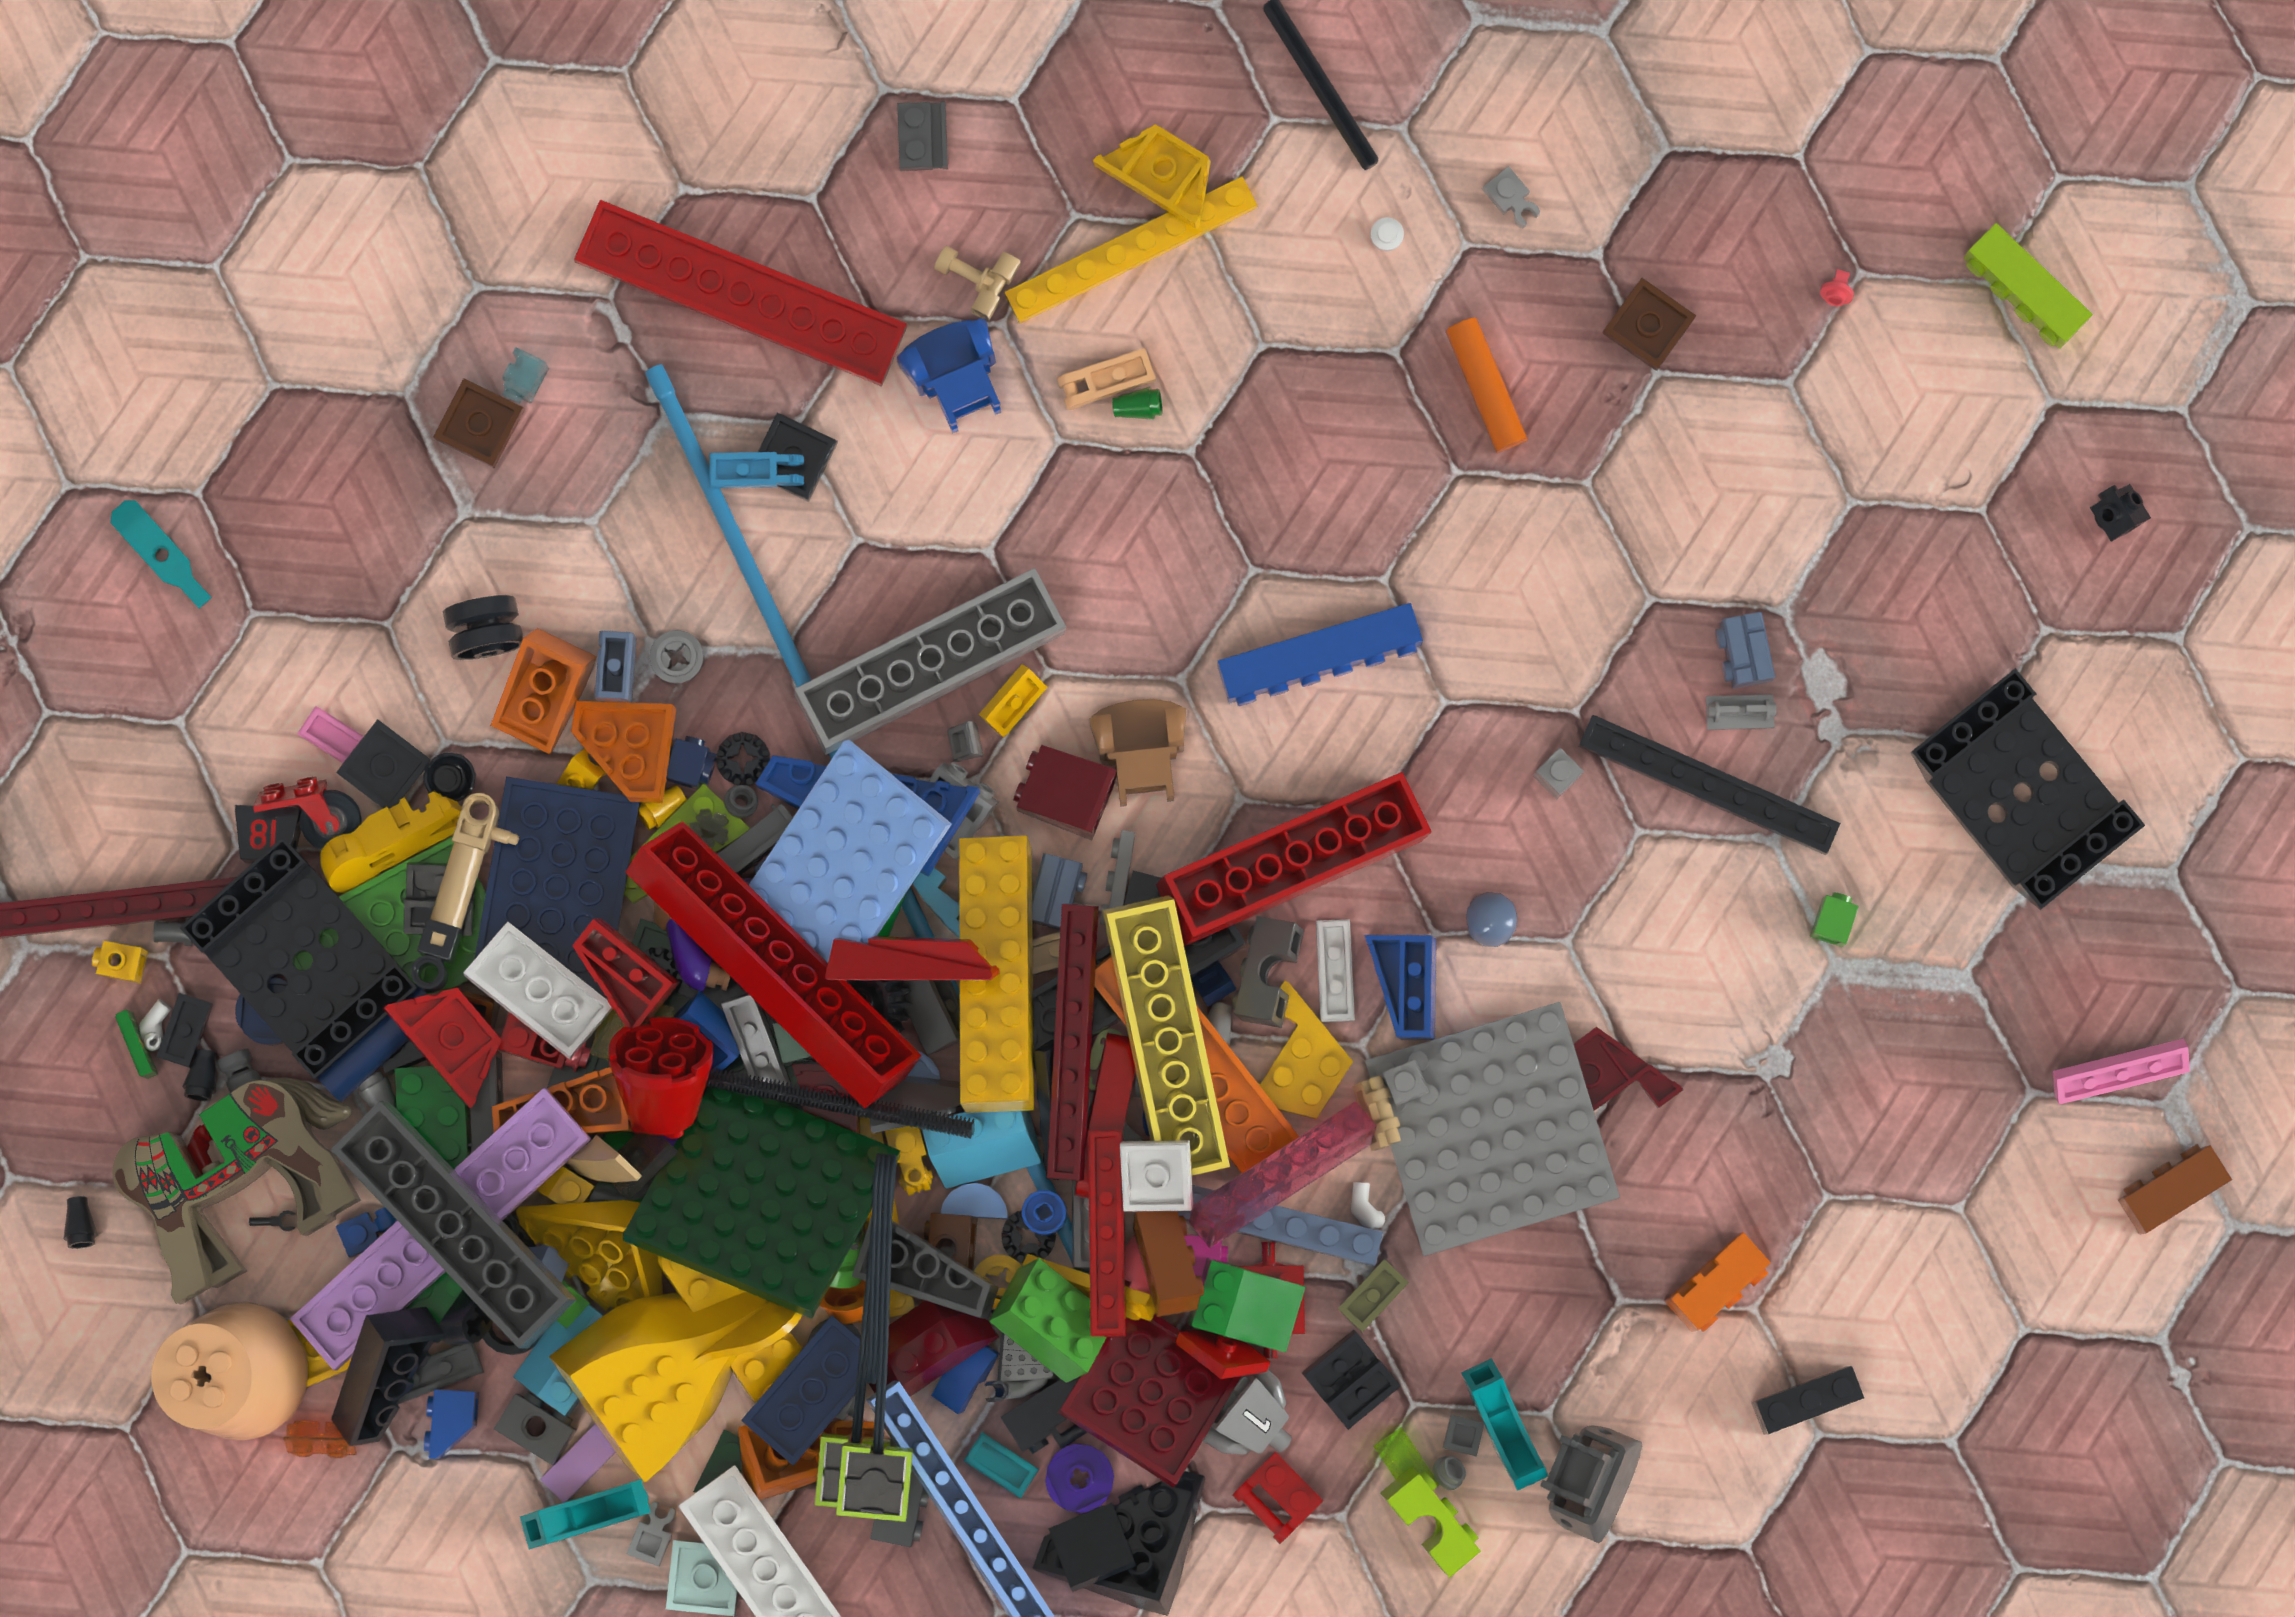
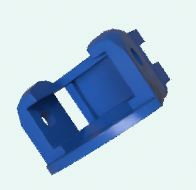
M986 319L955 322L936 328L917 338L897 356L898 366L917 390L919 396L927 395L929 399L936 396L952 434L958 432L956 419L991 405L995 415L1001 413L999 399L987 375L991 373L990 367L996 361Z

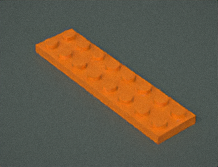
M1110 955L1095 967L1094 986L1126 1026L1112 955ZM1197 1006L1227 1154L1242 1175L1248 1171H1254L1253 1177L1248 1181L1254 1188L1299 1152L1288 1154L1290 1147L1300 1139V1136ZM1300 1140L1294 1146V1150L1300 1148L1304 1141ZM1286 1148L1283 1161L1266 1171L1267 1168L1278 1162L1280 1151ZM1266 1160L1264 1172L1258 1176L1260 1165Z

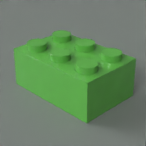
M1040 1258L1017 1269L989 1320L990 1323L1065 1383L1088 1373L1107 1338L1090 1336V1298Z

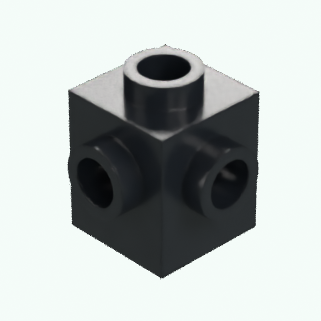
M2130 484L2120 489H2117L2116 485L2109 487L2098 495L2101 501L2090 507L2095 515L2096 523L2105 531L2111 542L2128 534L2151 519L2143 505L2141 496Z

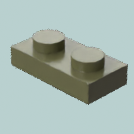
M1384 1259L1339 1306L1338 1310L1356 1328L1363 1332L1409 1282Z

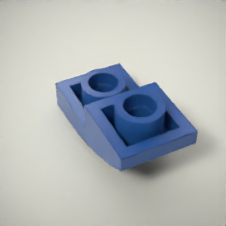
M989 1345L985 1346L943 1374L931 1396L955 1413H963L978 1384L985 1382L999 1352Z

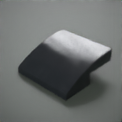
M407 863L404 934L423 933L426 920L431 917L447 863ZM476 883L462 924V936L473 935Z
M1355 1330L1351 1331L1302 1372V1375L1348 1430L1401 1387Z

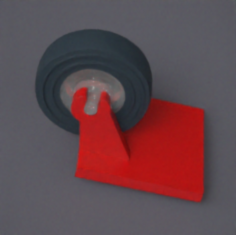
M317 777L297 780V785L284 787L283 783L267 785L263 787L264 791L259 792L253 805L254 813L299 805L302 808L300 814L301 831L311 845L321 850L331 839L342 834L354 832L362 822L361 812L357 803L344 792L327 790L326 779L317 781Z

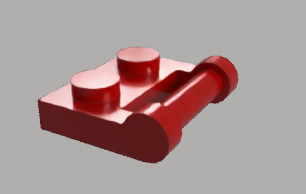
M1274 1452L1232 1494L1238 1502L1242 1500L1275 1534L1273 1538L1279 1544L1323 1502L1320 1496L1277 1452ZM1258 1483L1292 1517L1285 1525L1251 1491Z

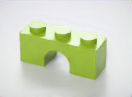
M1410 1467L1381 1491L1380 1494L1407 1526L1421 1516L1428 1515L1434 1517L1436 1523L1435 1530L1431 1537L1421 1545L1440 1569L1450 1578L1481 1552L1474 1543L1479 1538L1467 1523L1461 1526L1454 1516L1458 1511L1446 1497L1440 1500L1433 1492L1438 1486L1425 1471L1419 1474L1413 1467Z

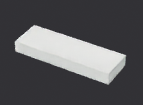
M1350 919L1316 921L1320 1021L1322 1023L1355 1021Z

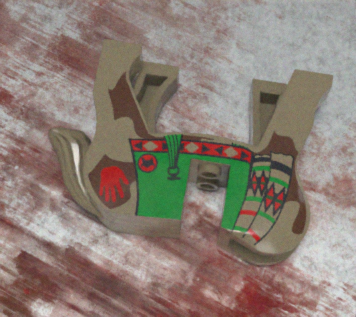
M276 1078L269 1081L256 1080L240 1086L199 1114L223 1156L224 1163H221L219 1160L204 1167L201 1173L182 1136L171 1132L133 1138L120 1148L113 1163L112 1174L114 1184L124 1198L151 1214L155 1223L162 1256L171 1272V1296L175 1304L182 1305L211 1287L219 1288L247 1272L240 1260L203 1214V1209L242 1191L271 1167L276 1169L286 1179L292 1189L297 1207V1228L301 1235L309 1236L336 1220L335 1215L361 1201L336 1155L323 1146L312 1133V1126L326 1130L350 1117L352 1110L348 1105L330 1098L312 1084L298 1079Z

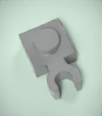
M1509 166L1483 186L1482 190L1503 215L1510 209L1514 212L1515 223L1523 229L1527 224L1521 216L1522 212L1530 211L1535 218L1540 215V210L1535 203L1525 201L1524 198L1529 195L1530 191Z
M654 1501L650 1505L651 1513H649L651 1521L649 1525L639 1522L627 1554L659 1567L672 1537L671 1533L663 1530L665 1525L671 1523L675 1518L676 1509L670 1508L666 1518H659L656 1514L659 1502Z

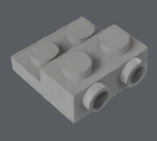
M944 762L937 767L928 782L936 783V781L949 782L950 785L966 787L968 785L979 787L980 794L944 851L957 860L959 858V838H973L976 832L984 825L999 801L993 798L995 792L988 785L981 782L975 785L966 778L968 772L963 767L953 762L950 765Z

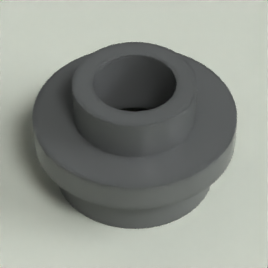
M737 785L727 791L724 805L732 816L747 818L756 811L758 797L750 787ZM742 799L745 801L746 806H738L735 800Z

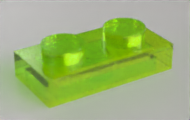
M1402 1427L1373 1446L1395 1480L1410 1467H1413L1419 1474L1425 1471L1437 1486L1440 1485Z

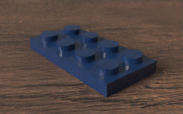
M831 1316L741 1421L794 1466L855 1396L860 1339L836 1318Z

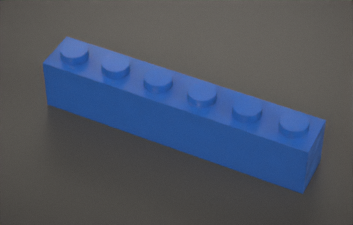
M1408 603L1218 660L1217 667L1228 703L1237 702V706H1243L1257 701L1256 696L1269 692L1270 697L1288 692V686L1301 682L1302 687H1306L1320 682V676L1333 673L1334 677H1339L1353 672L1352 667L1365 663L1366 667H1373L1384 663V657L1397 653L1398 658L1415 654L1418 652L1416 647L1422 645L1423 639L1412 605Z

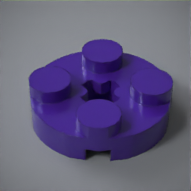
M1073 1444L1064 1447L1053 1456L1047 1467L1045 1482L1050 1497L1057 1505L1067 1511L1085 1513L1098 1508L1106 1501L1112 1491L1114 1473L1110 1461L1101 1451L1089 1445ZM1077 1468L1081 1472L1087 1471L1090 1476L1085 1480L1087 1486L1082 1489L1078 1484L1072 1486L1070 1483V1479L1074 1477L1073 1470Z

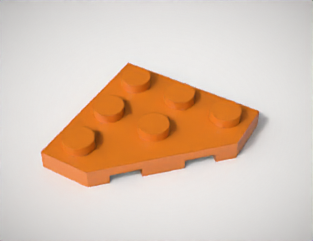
M576 701L571 732L630 802L663 803L676 716L675 706L673 704Z

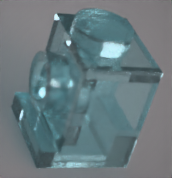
M515 347L513 355L516 358L515 364L510 362L503 374L502 380L505 381L503 385L505 390L502 395L518 404L522 400L532 403L549 367L545 361Z

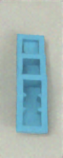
M935 868L929 877L919 872L912 885L926 905L960 939L959 903L940 890L947 881L946 876Z

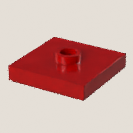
M1202 1329L1179 1332L1175 1342L1220 1379L1267 1372L1271 1362L1244 1341Z

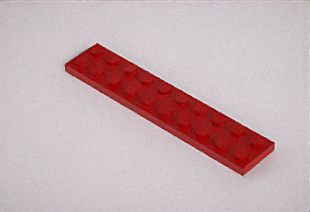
M599 200L574 258L577 264L881 387L907 329V323L603 200Z

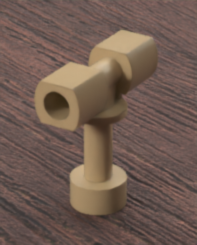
M946 245L941 251L934 269L944 275H947L951 270L976 283L975 291L979 295L971 307V313L989 322L1000 303V297L998 296L1005 284L1010 285L1021 265V261L1006 252H1002L993 270L986 267L982 272L957 259L958 251Z

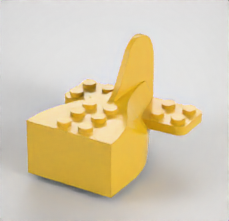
M658 1255L659 1266L676 1289V1293L643 1297L616 1307L551 1354L549 1358L622 1462L645 1483L660 1471L710 1420L721 1402L732 1373L741 1383L754 1404H756L801 1352L802 1348L790 1331L799 1322L802 1314Z

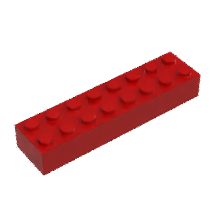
M1400 772L1170 872L1158 881L1156 887L1161 897L1169 895L1174 899L1183 943L1186 946L1422 842L1432 831L1403 772Z

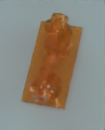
M295 1420L294 1424H287V1436H284L283 1440L287 1452L295 1456L310 1457L312 1454H326L332 1458H344L347 1455H356L357 1453L355 1446L347 1444L333 1422H326L325 1433H319V1421Z

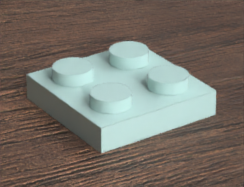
M673 1540L666 1609L735 1616L738 1591L705 1544Z

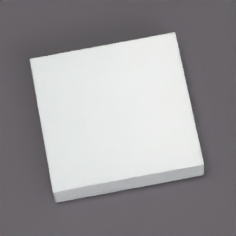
M1190 1140L1122 1141L1120 1143L1123 1211H1191L1193 1209Z

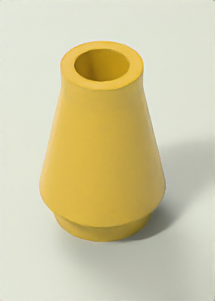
M675 785L670 789L664 790L663 803L641 802L638 817L648 830L655 826L659 828L687 799L682 790Z

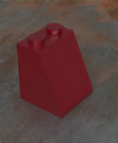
M1041 745L1039 752L1032 751L1026 770L1031 772L1026 784L1020 782L1015 792L1013 801L1018 802L1017 811L1092 841L1117 780V770Z

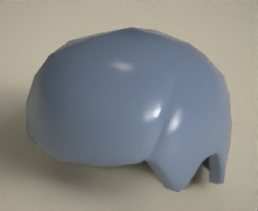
M1486 892L1478 895L1470 902V906L1467 908L1466 920L1469 935L1483 946L1498 947L1509 942L1516 931V909L1513 902L1501 893Z

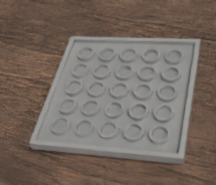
M1561 1002L1365 1060L1370 1078L1382 1075L1385 1088L1388 1087L1383 1072L1416 1060L1429 1090L1428 1094L1401 1105H1396L1393 1097L1389 1098L1394 1117H1398L1401 1126L1398 1128L1401 1141L1390 1146L1423 1256L1620 1198Z

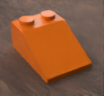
M539 628L535 629L522 640L490 726L551 754L575 708L576 701H579L587 685L597 656Z

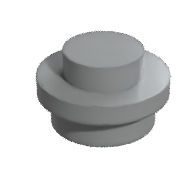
M1454 1456L1441 1457L1433 1465L1436 1481L1447 1490H1455L1465 1479L1466 1471L1464 1465Z

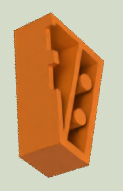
M1744 1232L1739 1233L1664 1302L1691 1332L1700 1329L1704 1332L1718 1319L1716 1314L1724 1306L1730 1309L1743 1297L1740 1292L1749 1283L1754 1287L1768 1274L1765 1268L1771 1262Z

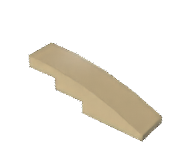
M597 1135L565 1163L568 1168L579 1175L596 1181L629 1182L638 1181L642 1176L618 1152Z

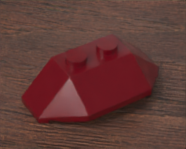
M925 1300L889 1325L886 1385L894 1380L899 1381L909 1397H911L999 1338L989 1320ZM869 1383L871 1389L873 1390V1392H874V1394H875V1393H876V1383H875V1384Z

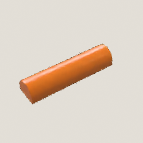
M1469 318L1449 327L1445 333L1496 453L1527 442L1526 433L1477 318Z

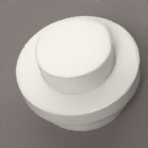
M1381 218L1372 226L1371 240L1378 249L1392 251L1398 248L1403 241V227L1393 218Z

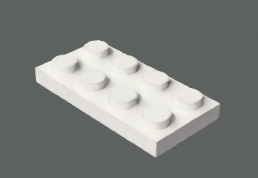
M509 922L502 927L464 972V976L569 1060L613 1010L607 999Z

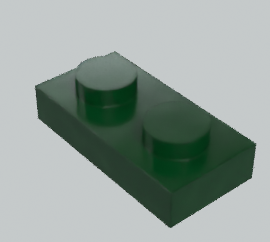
M727 1430L723 1431L693 1492L696 1493L734 1465L742 1473L739 1436Z

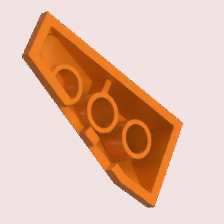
M838 1420L837 1422H831L823 1433L850 1435L849 1441L851 1442L853 1421ZM863 1421L861 1443L863 1437H874V1422ZM747 1425L738 1428L743 1473L746 1482L759 1500L780 1495L817 1481L821 1435L793 1466Z

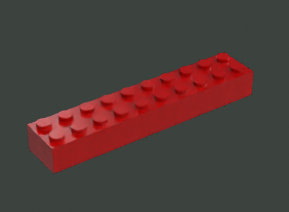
M681 821L640 847L625 873L864 1108L905 1080L922 1055L846 980H825L828 963L690 827Z

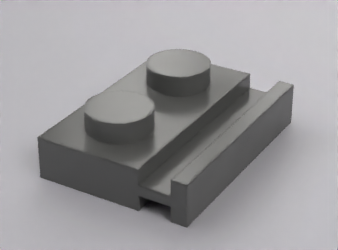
M945 101L940 103H897L900 171L948 169Z

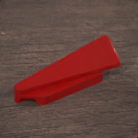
M874 936L868 939V944L835 938L829 956L825 980H992L1000 973L996 965L992 966L978 952L979 948L971 939Z

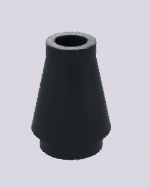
M204 1049L196 1051L194 1061L182 1086L185 1089L184 1096L186 1098L204 1102L211 1101L212 1094L216 1093L217 1053Z
M77 1196L68 1198L63 1237L67 1241L68 1248L80 1249L95 1245V1237L98 1236L88 1206L87 1197Z

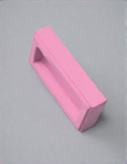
M315 706L297 733L342 763L364 737L317 706Z

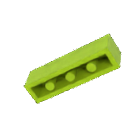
M1997 223L1964 256V259L1967 261V268L1979 278L1983 276L1991 284L1992 292L2001 300L2007 299L2015 307L2014 311L2017 316L2024 322H2031L2040 330V337L2050 346L2056 345L2061 349L2093 315Z

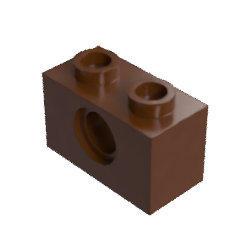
M931 1213L930 1220L925 1222L924 1239L939 1250H941L942 1244L945 1241L951 1239L955 1244V1252L951 1257L972 1271L974 1270L978 1217Z

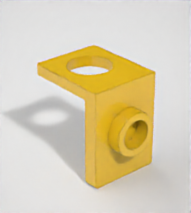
M584 748L571 759L556 784L593 790L606 773L600 766L590 761L588 757L590 754Z

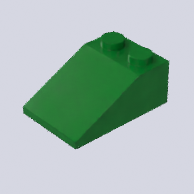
M1207 1257L1201 1276L1204 1295L1199 1297L1197 1310L1191 1311L1188 1324L1222 1336L1286 1352L1305 1286Z

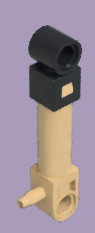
M485 793L471 794L462 805L452 838L454 843L431 917L426 920L417 949L422 957H419L411 967L412 980L427 993L440 991L448 982L449 974L444 962L449 964L454 962L463 934L461 930L484 854H488L491 841L494 840L512 845H517L519 841L517 834L496 827L499 820V810L493 799ZM485 804L489 806V814L485 819L476 820L472 817V811L477 805ZM428 966H435L438 968L437 978L429 983L422 981L421 973L423 969Z

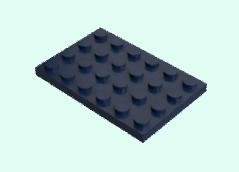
M506 776L497 827L517 834L519 841L517 845L504 844L497 841L494 843L474 960L502 927L509 922L607 999L572 945L593 919L602 918L619 932L628 879L625 871L631 861L641 802H630L625 795Z

